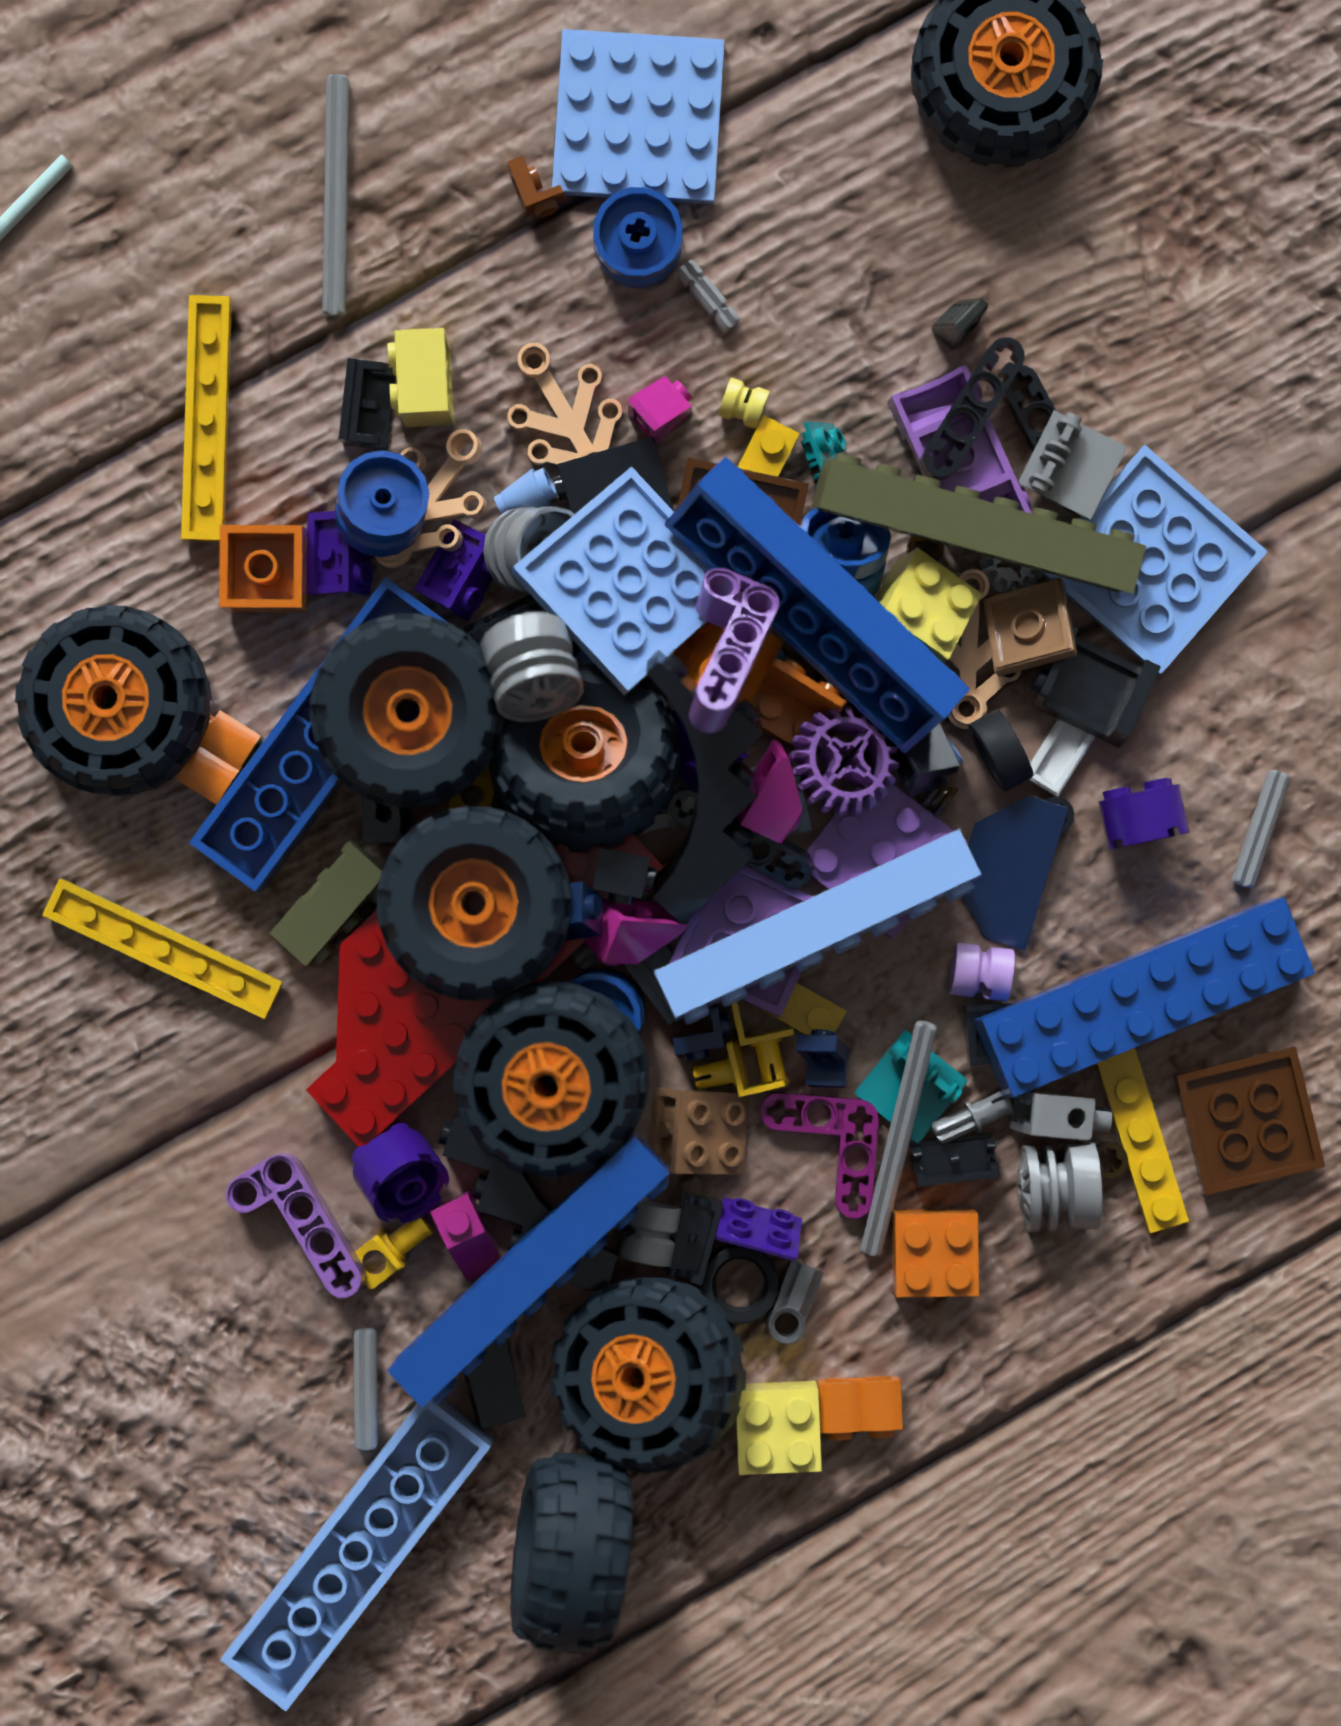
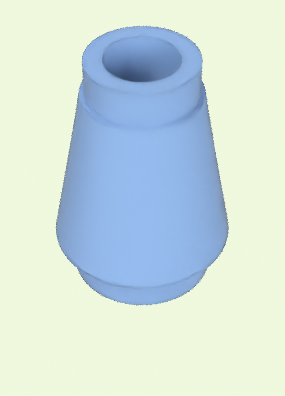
M532 468L500 494L494 496V499L502 514L507 510L520 507L539 508L550 506V501L557 498L558 494L545 468L537 471Z

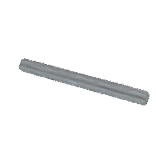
M331 74L326 78L322 311L328 317H343L346 305L349 80L346 75Z
M917 1021L915 1023L860 1248L861 1252L878 1257L883 1251L937 1032V1026L927 1021Z

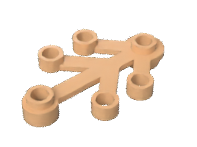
M528 343L523 346L517 358L519 368L527 377L535 378L557 418L530 411L523 404H516L507 413L509 425L518 431L531 428L568 438L578 452L552 448L547 441L537 439L528 446L530 461L538 466L546 465L547 463L558 465L562 462L609 449L615 424L621 420L623 415L622 406L617 400L605 399L600 403L598 407L600 424L593 445L584 431L594 391L602 383L600 368L595 364L589 363L579 369V387L573 409H571L549 371L551 359L548 350L539 343ZM531 356H539L542 359V364L539 368L532 369L528 367L527 360ZM592 370L597 373L598 378L594 383L588 384L583 381L582 376L586 371ZM608 405H613L618 409L617 416L612 419L606 418L602 413L603 409ZM516 411H524L527 414V420L523 424L513 422L512 416ZM536 446H544L547 448L548 454L543 459H536L532 455L533 449Z
M459 429L449 436L446 443L449 457L428 485L430 494L424 522L464 514L469 518L477 519L482 517L487 510L486 500L475 491L467 492L460 498L439 501L464 465L475 463L482 453L480 439L467 429ZM467 444H472V451L468 455L462 456V448ZM407 447L400 453L407 459L412 455H417L418 461L416 465L421 472L424 470L426 457L417 448ZM473 499H478L479 505L477 509L468 511L469 502ZM446 524L441 526L437 532L420 534L412 546L397 555L375 556V558L387 568H398L406 564L414 552L440 547L448 552L456 551L463 543V536L456 527ZM449 532H454V540L449 544H444L445 535Z
M969 569L959 576L965 582L973 580L978 584V591L982 594L980 600L987 595L989 580L982 571ZM979 602L961 635V647L957 644L949 658L960 671L959 679L970 688L947 715L949 721L961 729H969L968 725L985 716L987 713L986 701L1006 683H1011L1018 679L1021 671L1015 672L1013 677L1007 678L1004 675L998 677L995 673L976 689V671L992 658L989 639L978 648ZM966 701L972 704L973 713L971 716L965 717L960 714L959 705L961 702Z

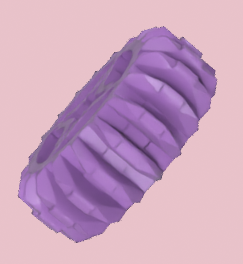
M851 706L843 707L840 713L837 710L829 709L825 711V715L821 712L813 714L811 716V723L804 722L799 727L802 735H796L791 741V744L798 750L792 751L788 755L790 761L799 764V766L792 769L794 777L801 776L802 782L796 786L797 791L802 792L808 789L811 793L807 797V804L811 805L819 799L821 800L820 811L827 813L834 806L836 817L846 815L847 810H849L852 816H858L862 813L863 807L868 811L877 806L876 799L882 801L889 794L885 787L893 786L897 780L889 772L897 770L900 764L895 760L889 759V756L897 752L898 747L893 745L887 746L885 741L889 738L884 733L880 734L872 722H866L867 717L860 711L854 716ZM842 731L853 735L855 738L849 743H844L836 737L831 739L826 732ZM865 748L870 756L871 768L866 764L863 757ZM816 749L818 750L817 755L824 763L822 775L816 764ZM850 750H852V752L847 757L848 760L845 763L846 768H842L841 770L835 773V771L841 765V755H844ZM842 779L851 785L856 783L863 790L846 792L836 789L832 785L837 780Z

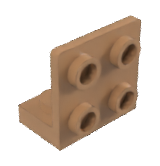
M654 1087L650 1147L669 1166V1173L743 1174L749 1095L739 1097L738 1092L689 1091L671 1087Z

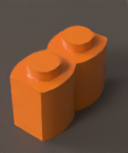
M219 710L215 717L210 714L207 729L197 751L179 771L176 778L177 781L216 805L265 739L221 710Z
M898 1376L816 1380L819 1395L820 1433H828L829 1440H849L853 1438V1432L869 1431L870 1438H890L894 1436L893 1430L903 1429L901 1379Z

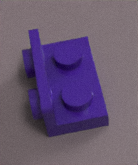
M335 511L308 513L307 594L314 596L340 594L369 596L373 580L371 555L362 554L347 544L338 532L334 517Z
M454 519L451 525L456 527L463 536L461 547L453 552L445 551L441 547L437 548L414 590L468 621L473 612L481 605L483 595L493 578L486 568L483 553L486 535ZM449 532L445 535L444 544H449L454 540V532Z

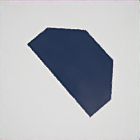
M1026 796L974 824L968 848L981 875L973 883L975 888L971 890V893L963 896V899L985 938L1022 950L1026 949L1068 807L1032 796Z

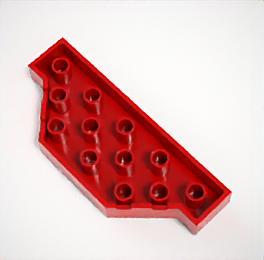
M633 834L625 837L623 844L609 848L610 850L649 857V867L657 868L656 875L664 869L661 863ZM558 843L554 848L564 863L570 883L582 881L592 889L600 849L605 848L604 844L589 846V852L571 851L569 850V845ZM594 890L602 898L608 899L609 892ZM473 892L466 899V908L470 914L476 916L485 909V897L480 892ZM376 910L340 944L336 1062L315 1080L306 1091L358 1147L367 1145L389 1127L457 1063V1054L466 1033L477 1017L499 998L481 1001L459 1000L442 996L423 987L408 976L394 960L385 944ZM584 938L565 940L558 955L549 967L529 984L543 982L585 943Z

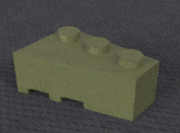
M348 841L342 847V855L329 869L326 867L317 877L318 881L304 896L302 895L270 932L280 944L306 967L311 966L314 962L321 966L336 950L332 942L343 931L346 935H349L364 919L360 914L362 909L370 901L374 905L377 904V888L384 867L358 843Z

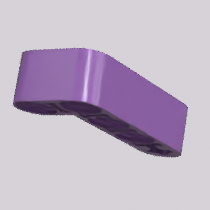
M714 568L706 573L696 602V610L701 618L725 629L698 684L689 713L690 721L694 727L707 733L717 732L726 725L767 639L779 606V598L774 590L723 568ZM712 697L717 700L716 704L711 703Z
M291 1153L271 1156L234 1178L228 1184L226 1189L227 1203L233 1210L239 1213H248L263 1207L273 1200L275 1201L331 1295L337 1298H347L363 1288L366 1282L364 1266L297 1156ZM280 1160L287 1162L292 1169L291 1179L287 1183L278 1182L273 1175V1168ZM243 1182L251 1183L257 1191V1197L251 1205H247L239 1199L238 1189ZM299 1196L309 1198L313 1204V1212L308 1219L301 1218L295 1213L294 1202ZM320 1231L327 1232L333 1237L334 1248L329 1254L319 1252L315 1246V1237ZM343 1253L345 1259L337 1263L343 1272L350 1270L353 1272L354 1278L350 1280L352 1288L348 1284L340 1286L337 1282V1278L341 1276L338 1266L334 1264L328 1268L325 1262Z

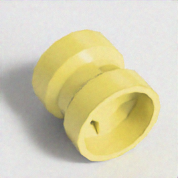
M731 377L718 416L727 420L733 418L742 420L744 426L756 430L770 391L760 387L755 389L745 387L743 381Z

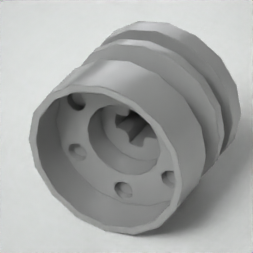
M520 507L507 510L497 517L486 533L483 548L486 568L493 580L507 591L528 594L529 592L510 573L513 566L575 514L570 510L558 507Z
M546 612L525 613L510 617L496 624L484 635L481 641V648L487 671L492 675L491 685L492 689L496 692V706L498 712L503 717L518 722L538 721L558 715L578 702L583 694V682L581 675L578 673L577 662L572 657V644L566 623L560 617Z
M1066 1143L1062 1154V1162H1056L1052 1145L1043 1144L1040 1163L1038 1162L1035 1146L1022 1145L1020 1164L1017 1169V1195L1019 1208L1022 1211L1025 1227L1028 1232L1040 1230L1042 1213H1044L1047 1230L1056 1231L1059 1212H1065L1071 1230L1099 1229L1102 1219V1180L1095 1143Z

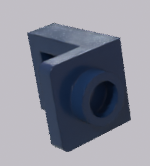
M582 881L570 883L572 901L571 912L567 916L570 917L565 940L602 936V896Z
M717 1005L709 1006L713 1030L673 1037L676 1055L684 1054L685 1061L709 1057L708 1049L724 1047L723 1037L731 1036L727 1012L719 1013Z
M815 1029L811 1031V1035H797L796 1051L807 1061L806 1085L821 1088H845L850 1048L836 1036L835 1032L830 1030Z

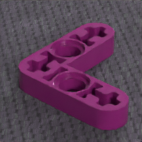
M782 1092L766 1096L760 1106V1116L764 1124L769 1128L780 1131L839 1135L835 1204L840 1213L846 1217L854 1219L866 1215L871 1207L874 1189L879 1123L878 1112L875 1106L859 1098ZM775 1100H783L785 1108L797 1109L795 1101H804L800 1111L802 1125H793L796 1117L789 1115L782 1116L779 1123L774 1122L773 1115L767 1114V1107H773ZM815 1103H824L830 1109V1120L823 1126H815L808 1120V1109ZM857 1106H863L864 1112L871 1115L870 1122H864L862 1125V1136L871 1135L870 1143L858 1139L846 1141V1133L855 1135L856 1125L853 1121L848 1120L849 1113H856ZM853 1147H861L868 1154V1162L860 1170L850 1169L845 1163V1155ZM843 1174L855 1178L867 1176L866 1184L858 1181V1194L865 1197L864 1203H858L856 1210H849L848 1203L842 1202L843 1195H849L851 1192V1181L842 1182Z

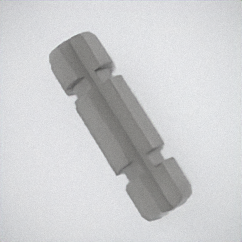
M694 260L686 262L678 269L677 277L685 287L690 286V293L710 317H715L714 322L722 332L726 333L732 330L740 322L739 315L732 306H726L727 300L707 276H702L703 271Z

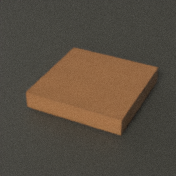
M1061 577L983 599L993 666L998 677L1077 656L1065 583Z

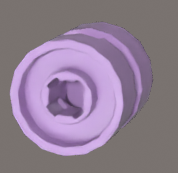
M956 942L950 968L949 994L973 997L977 992H981L984 999L1007 1002L1013 981L1014 950L990 947L986 952H982L979 945Z

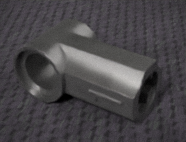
M789 1260L773 1307L766 1314L765 1319L766 1329L778 1342L784 1344L795 1343L804 1334L805 1322L824 1274L823 1271L798 1261ZM782 1313H792L796 1320L794 1329L787 1334L778 1333L775 1330V1320Z

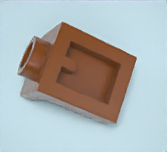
M523 155L507 161L510 177L526 217L536 214L537 217H544L559 209L558 204L564 202V192L561 185L537 193V190L543 189L535 166L527 167Z

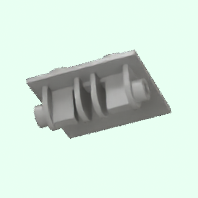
M1054 410L1018 483L1091 520L1127 446L1081 424L1082 419L1073 413L1068 412L1065 416Z

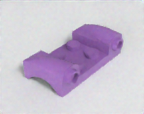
M967 365L961 366L927 384L891 396L887 402L903 440L907 439L923 476L926 475L920 467L922 452L970 378L971 374ZM976 382L972 387L973 396L978 401L983 402L981 399V387L979 382ZM957 415L950 422L951 429L957 436L966 437L971 434L973 428L968 417ZM989 417L958 468L949 478L940 480L939 488L952 492L955 491L956 486L970 488L980 492L978 499L994 503L995 497L1006 498L1018 502V510L1031 513L1030 498L1026 490L1019 486ZM941 434L939 438L941 440H946L944 436ZM947 441L939 454L934 455L930 453V456L934 459L932 466L935 469L939 470L943 465L949 468L950 465L945 460L955 445ZM955 446L959 452L962 450V447ZM950 547L952 552L958 550L957 548Z

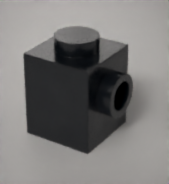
M601 848L592 889L609 892L608 901L632 906L633 899H642L644 891L652 893L657 868L649 867V857Z

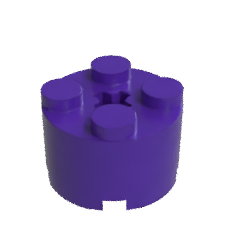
M1162 778L1143 783L1145 791L1132 793L1131 787H1122L1102 792L1104 800L1099 801L1098 804L1108 849H1119L1118 840L1122 841L1124 847L1175 837L1174 828L1177 827L1180 834L1190 833L1180 784L1173 785L1171 778Z
M398 1123L392 1126L389 1131L377 1136L367 1145L358 1147L352 1155L354 1181L375 1214L384 1222L390 1223L389 1219H399L401 1223H407L423 1217L437 1206L442 1199L439 1192L443 1184L447 1187L449 1183V1174L446 1167L426 1138L419 1131L411 1129L405 1123Z

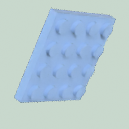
M562 29L552 187L561 185L564 195L609 198L612 194L629 187H646L665 195L671 202L714 205L724 39Z
M1144 444L1108 485L1092 519L1080 517L1081 520L1097 524L1096 532L1110 535L1111 529L1125 531L1135 535L1134 542L1147 545L1134 594H1121L1061 578L1065 583L1067 597L1139 660L1144 662L1147 659L1161 666L1157 674L1159 676L1268 551ZM1038 571L1047 580L1060 578L1059 576Z
M630 467L513 566L510 572L547 613L560 617L566 623L571 639L624 696L647 676V660L658 649L668 657L707 623L697 613L696 602L704 576L711 570L664 526L665 522L674 513L673 510L633 467Z

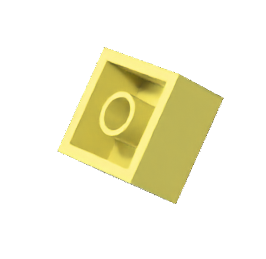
M445 328L394 330L395 343H388L389 367L393 370V376H397V384H390L391 409H394L395 416L401 417L405 427L454 425L451 346Z
M916 548L894 562L875 599L889 612L894 614L898 621L919 641L923 642L941 662L949 660L982 594L925 552Z
M816 1381L747 1383L746 1389L741 1394L739 1402L741 1409L736 1418L739 1475L822 1472L819 1395Z

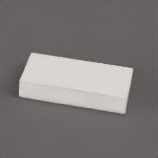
M1057 718L1030 762L1034 776L1028 780L1053 796L1058 797L1095 736Z

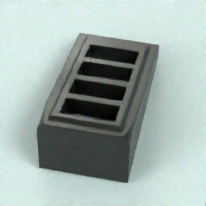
M983 298L964 299L953 303L934 323L932 332L951 350L953 348L956 349L980 324L988 309V303Z

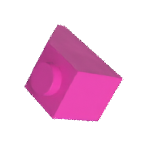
M664 376L627 400L628 415L647 437H653L654 444L656 445L692 414V406L689 402L693 398L678 380L672 384Z
M773 740L753 771L756 776L757 797L736 818L741 826L782 844L787 834L792 833L797 828L803 810L790 760L782 745Z
M602 898V936L584 938V941L595 952L596 958L606 965H637L685 932L687 924L684 923L682 925L657 902L633 901L631 906Z
M471 1190L437 1205L430 1211L447 1250L467 1282L486 1273L502 1257L481 1211L477 1210L478 1204L473 1198Z

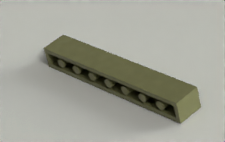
M837 453L836 459L823 460L811 509L1117 593L1134 594L1147 545L1134 542L1135 535L1116 529H1111L1110 535L1096 532L1097 524L1075 518L1072 519L1071 524L1057 521L1058 513L1041 508H1034L1031 514L1018 510L1019 503L1006 498L995 497L994 503L978 499L980 492L966 487L956 486L954 492L939 488L940 480L917 475L915 481L900 477V469L887 465L877 464L876 470L860 466L862 459L847 454Z

